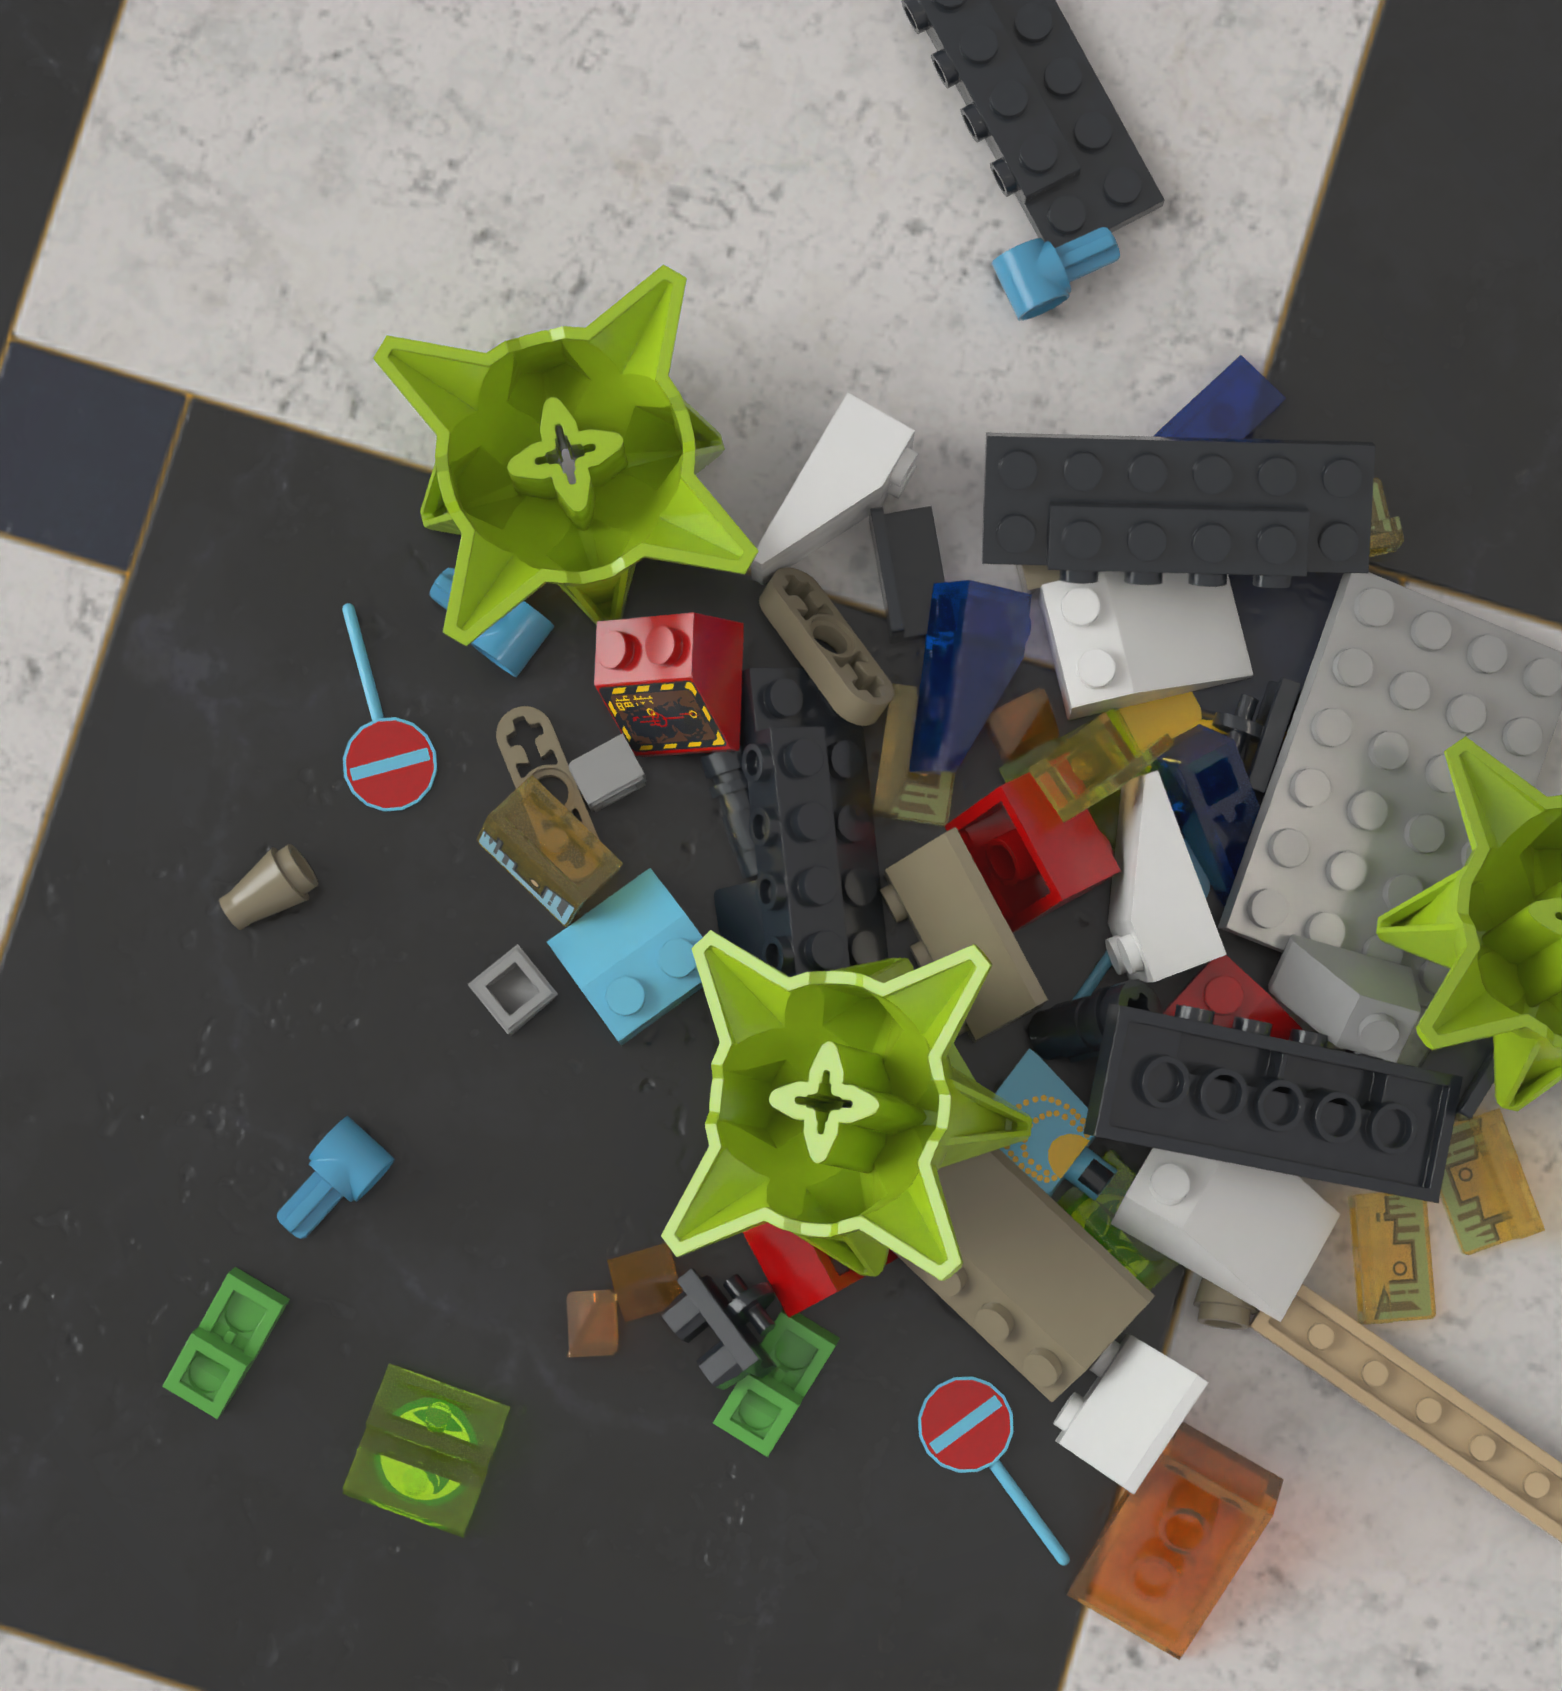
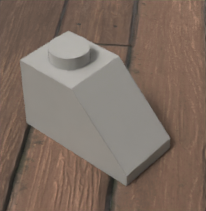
M1294 934L1291 935L1268 984L1269 992L1320 1034L1328 1035V1040L1335 1046L1395 1063L1421 1014L1411 967Z

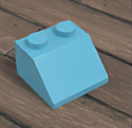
M651 868L547 941L621 1046L703 987L691 949L703 937Z

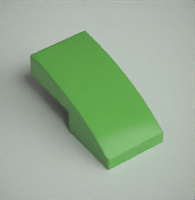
M234 1267L227 1274L199 1327L191 1333L162 1387L218 1419L239 1388L290 1299L239 1268Z
M782 1309L775 1320L776 1326L766 1335L761 1343L777 1367L763 1379L749 1374L743 1380L737 1382L713 1422L716 1426L766 1457L769 1456L840 1339L800 1313L788 1318L784 1309Z

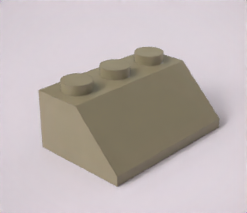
M956 827L885 869L884 877L889 885L879 889L895 922L899 923L907 919L918 942L909 947L919 968L973 944L977 945L992 963V967L957 1037L967 1032L974 1044L1040 1009L1048 1001Z

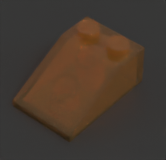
M1182 1422L1135 1494L1126 1489L1123 1492L1070 1586L1067 1596L1180 1660L1273 1517L1284 1479Z

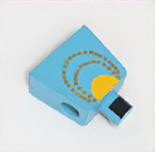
M1029 1048L995 1094L1032 1118L1031 1136L1027 1140L1000 1148V1150L1050 1197L1065 1178L1095 1201L1118 1170L1088 1148L1096 1137L1083 1134L1088 1112L1086 1105Z

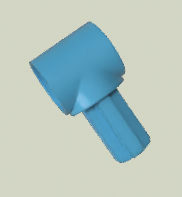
M1101 227L1054 248L1050 241L1044 242L1042 238L1024 242L999 255L992 261V266L1018 321H1024L1046 313L1062 304L1070 296V282L1118 261L1120 251L1111 231L1107 227Z
M449 567L437 577L429 592L431 599L446 610L455 568ZM523 601L471 642V644L497 666L512 676L517 677L555 626L536 609Z
M346 1116L312 1151L309 1156L311 1160L309 1165L315 1171L278 1211L277 1219L294 1236L300 1239L306 1238L343 1197L350 1202L353 1200L359 1201L388 1171L395 1158L349 1116Z

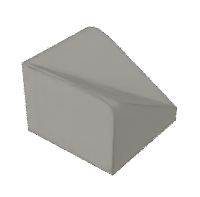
M623 733L572 760L569 764V770L591 812L595 811V813L645 786V782H647L645 773Z
M518 944L468 984L509 1036L517 1032L558 995Z

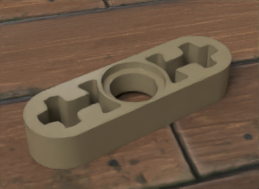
M784 567L778 569L759 597L761 610L836 713L856 725L868 726L874 724L893 698L894 690L890 680L814 578L796 568ZM814 638L826 642L838 654L826 650Z
M529 706L514 708L501 718L497 726L496 739L546 863L552 873L565 882L581 883L587 881L598 872L602 865L603 848L578 786L569 770L568 762L549 718L542 711ZM526 720L531 728L540 726L543 728L544 734L539 735L535 739L542 760L544 761L553 753L558 763L555 765L539 766L530 771L524 778H521L518 768L528 767L531 764L524 748L521 745L510 747L508 739L513 738L517 734L515 724ZM546 777L558 778L568 788L566 804L560 810L552 813L542 812L537 809L531 797L535 784ZM575 812H579L582 822L571 823L569 826L577 843L586 844L589 842L592 851L584 855L586 866L574 871L569 862L561 864L557 862L556 856L565 851L558 830L556 829L549 836H545L542 826L562 823Z

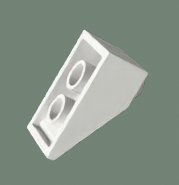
M847 392L757 546L759 552L751 565L752 579L764 585L770 581L778 569L793 566L867 518L870 509L881 507L888 494L899 499L917 468L915 462L919 453L912 450L915 430Z
M1098 571V582L1080 584L1059 580L1042 584L1038 602L1067 719L1073 720L1252 678L1253 671L1228 574L1227 585L1219 587L1191 585L1188 583L1189 573H1163V582L1157 585L1129 584L1124 582V572Z
M1158 770L1133 777L1121 787L1114 856L1121 871L1112 877L1108 925L1113 937L1106 939L1105 944L1111 963L1118 975L1126 973L1129 980L1139 979L1144 982H1156L1227 954Z
M1153 1148L1124 1196L1111 1224L1281 1322L1341 1214L1298 1176Z
M1126 1334L1120 1344L1114 1340L1094 1361L1089 1370L1098 1377L1084 1398L1076 1392L1070 1396L1053 1424L1062 1430L1055 1440L1057 1443L1132 1494H1135L1209 1382L1136 1337Z

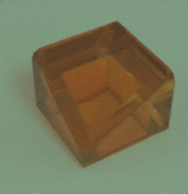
M1037 688L989 712L984 723V727L1005 766L1054 742L1059 737V729L1044 688L1041 690Z
M613 1289L569 1293L567 1296L569 1334L567 1357L615 1355L619 1351L617 1293H613Z

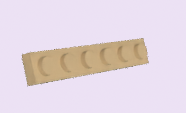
M1304 1284L1301 1285L1281 1322L1258 1309L1257 1314L1254 1315L1249 1323L1251 1329L1562 1543V1463Z

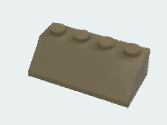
M1000 1149L939 1168L937 1172L963 1260L961 1269L951 1278L940 1281L893 1250L891 1251L1048 1400L1053 1402L1094 1363L1150 1303L1155 1295Z

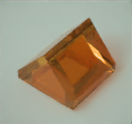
M666 1243L607 1260L614 1291L625 1322L664 1311L683 1292V1288L677 1282L679 1274L672 1251Z

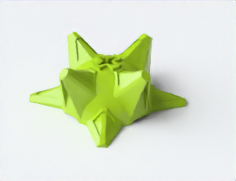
M663 264L587 327L561 326L527 334L519 338L506 340L487 353L389 335L385 337L373 357L374 361L437 436L435 464L420 510L423 525L430 530L461 535L443 633L464 646H468L546 583L558 584L596 625L597 621L622 619L636 563L643 558L744 575L749 570L759 552L758 549L696 476L697 473L718 458L725 450L722 436L682 398L669 377L687 281L685 276ZM563 449H568L571 460H574L576 468L574 471L575 484H570L566 473H563Z
M1465 736L1446 749L1444 754L1472 852L1462 869L1379 916L1376 934L1386 944L1450 969L1416 1027L1417 1034L1426 1047L1431 1050L1493 1036L1495 1099L1502 1108L1518 1112L1562 1080V795L1547 797Z
M710 930L691 948L720 1041L711 1063L713 1079L709 1113L705 1122L709 1147L661 1237L674 1255L680 1257L768 1222L782 1230L792 1232L862 1276H878L886 1265L890 1248L940 1281L951 1278L961 1269L963 1260L937 1172L938 1169L1027 1140L1031 1136L1032 1118L1027 1113L952 1067L948 1056L992 967L989 958L977 945L973 944L915 970L907 958H889L831 971L806 972L790 977Z

